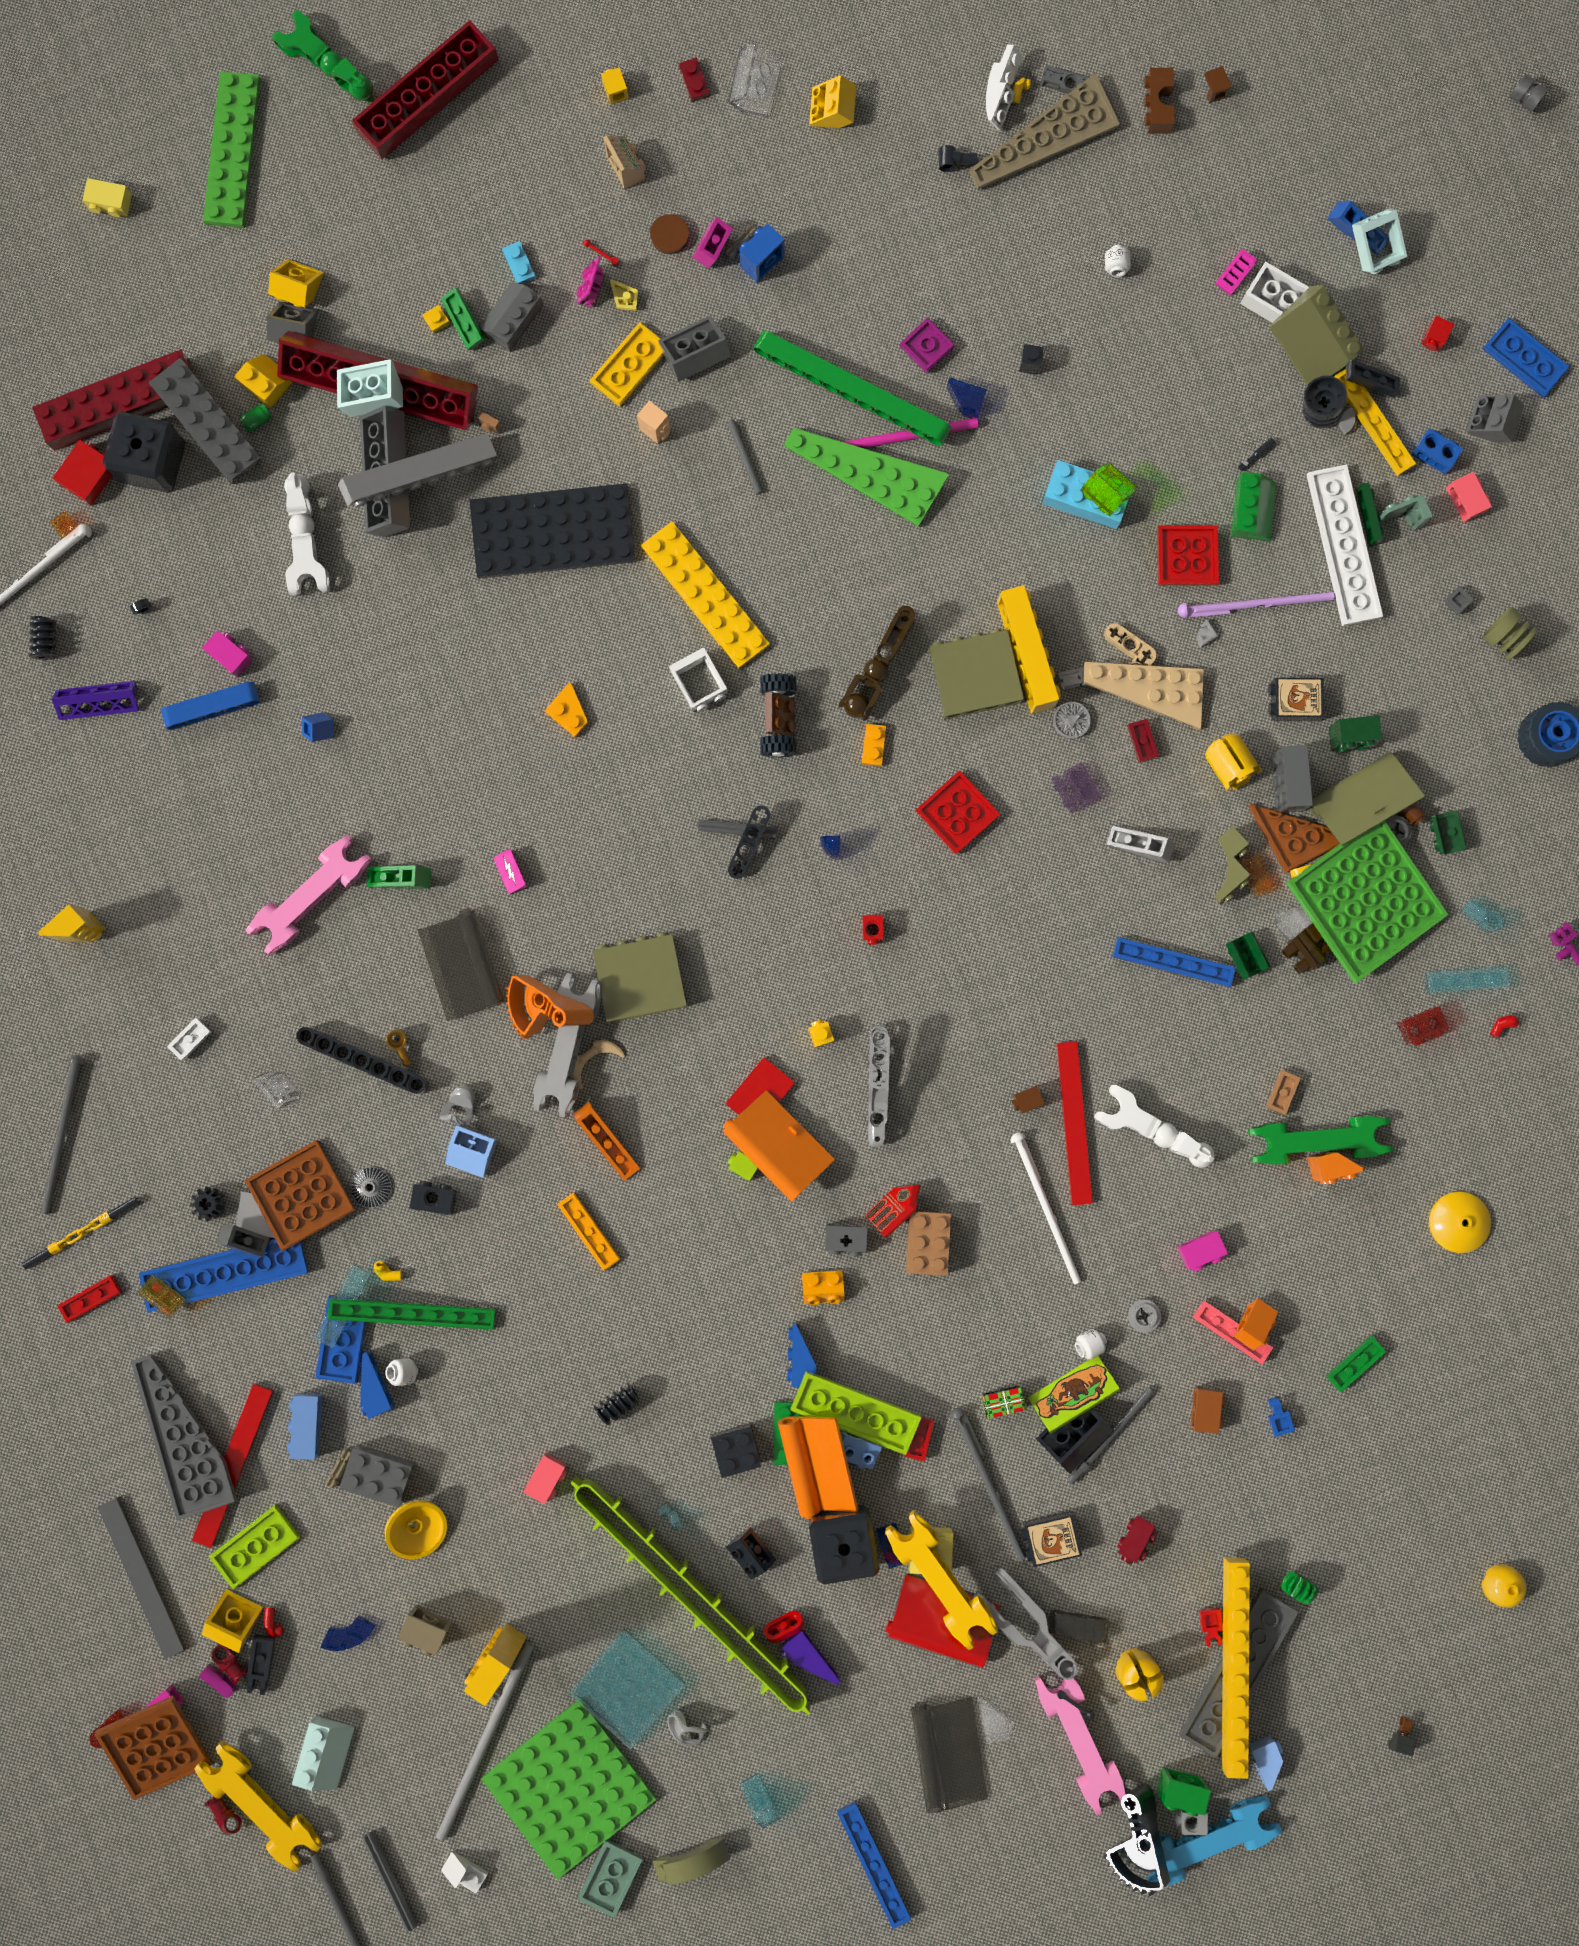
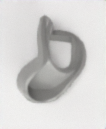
M468 1086L456 1087L451 1093L449 1101L443 1106L440 1112V1119L444 1121L454 1120L458 1125L468 1127L473 1119L474 1091ZM455 1105L461 1106L466 1110V1116L461 1120L455 1114L448 1115L449 1109Z
M675 1710L668 1716V1727L672 1736L683 1745L693 1746L699 1744L704 1734L709 1731L706 1723H702L701 1727H688L685 1715L680 1710ZM685 1732L699 1733L697 1740L687 1739L682 1734Z

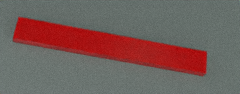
M1077 1042L1056 1043L1071 1205L1093 1204Z
M255 1383L252 1385L224 1457L234 1490L274 1391ZM229 1504L202 1513L192 1538L193 1542L209 1548L213 1547Z

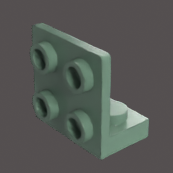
M1412 495L1404 499V502L1401 504L1395 502L1385 507L1386 510L1380 513L1378 521L1380 524L1406 513V521L1415 531L1425 525L1433 515L1424 495L1418 497Z

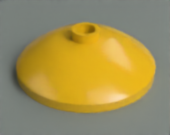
M1451 1192L1442 1196L1433 1205L1429 1216V1227L1433 1238L1441 1247L1455 1253H1467L1476 1250L1486 1241L1491 1229V1217L1486 1205L1478 1197L1466 1192ZM1464 1219L1467 1220V1225L1465 1227L1462 1225V1221Z
M419 1500L404 1504L391 1515L386 1524L385 1541L388 1548L396 1556L409 1560L419 1559L431 1554L440 1546L445 1538L447 1531L446 1517L436 1504L429 1501Z

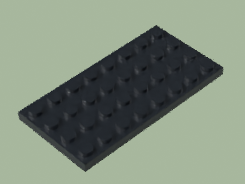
M627 483L469 499L478 579L635 563Z

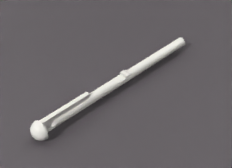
M87 524L78 525V527L45 553L47 557L28 571L20 580H15L13 585L0 595V606L84 536L90 537L92 534L90 526Z
M1015 1133L1011 1137V1143H1016L1074 1284H1078L1081 1282V1279L1057 1224L1056 1215L1053 1214L1040 1183L1041 1177L1024 1139L1026 1137L1022 1133Z

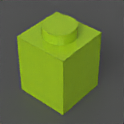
M740 1151L737 1154L733 1153L728 1161V1164H730L729 1170L748 1181L751 1180L757 1170L753 1162Z

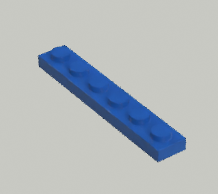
M1119 937L1116 939L1112 955L1116 959L1225 987H1231L1236 968Z
M856 1801L838 1809L837 1814L892 1929L910 1921L911 1916Z

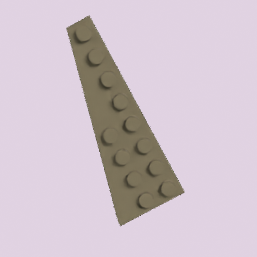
M1096 72L1091 74V77L1083 83L1077 85L1068 95L1063 96L1059 102L1052 107L1050 106L1036 117L1027 127L1020 132L1018 131L1009 141L999 146L995 152L986 156L972 167L969 173L977 190L1117 129L1120 123Z

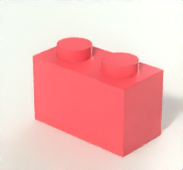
M1474 472L1453 481L1446 488L1464 523L1484 514L1492 507L1489 496L1484 493L1481 487V480Z
M545 1453L523 1493L543 1504L548 1499L552 1501L557 1492V1489L554 1487L558 1481L562 1483L568 1472L564 1470L567 1464Z

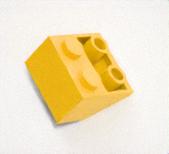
M840 75L812 88L809 125L841 128L854 123L857 85Z

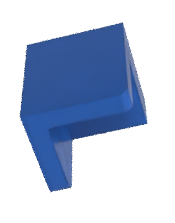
M323 712L302 716V735L311 742L333 738L334 719Z

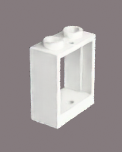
M705 648L669 666L672 676L693 712L696 710L700 712L706 709L710 702H719L726 697L725 694L728 693L727 688ZM705 662L719 690L694 703L679 675Z

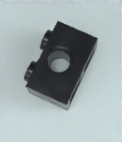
M420 1181L419 1184H413L409 1209L453 1215L457 1190H452L451 1185L440 1184V1187H434L432 1182ZM431 1192H436L438 1195L436 1203H432L429 1200Z

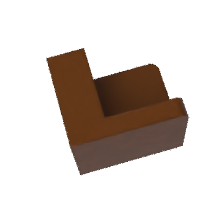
M1221 66L1207 71L1205 78L1210 88L1206 96L1208 102L1212 103L1226 98L1230 92L1231 84L1224 67Z

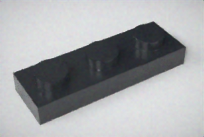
M1352 359L1346 363L1347 381L1393 398L1400 395V377Z

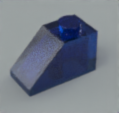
M949 377L947 390L958 411L967 418H978L987 389Z

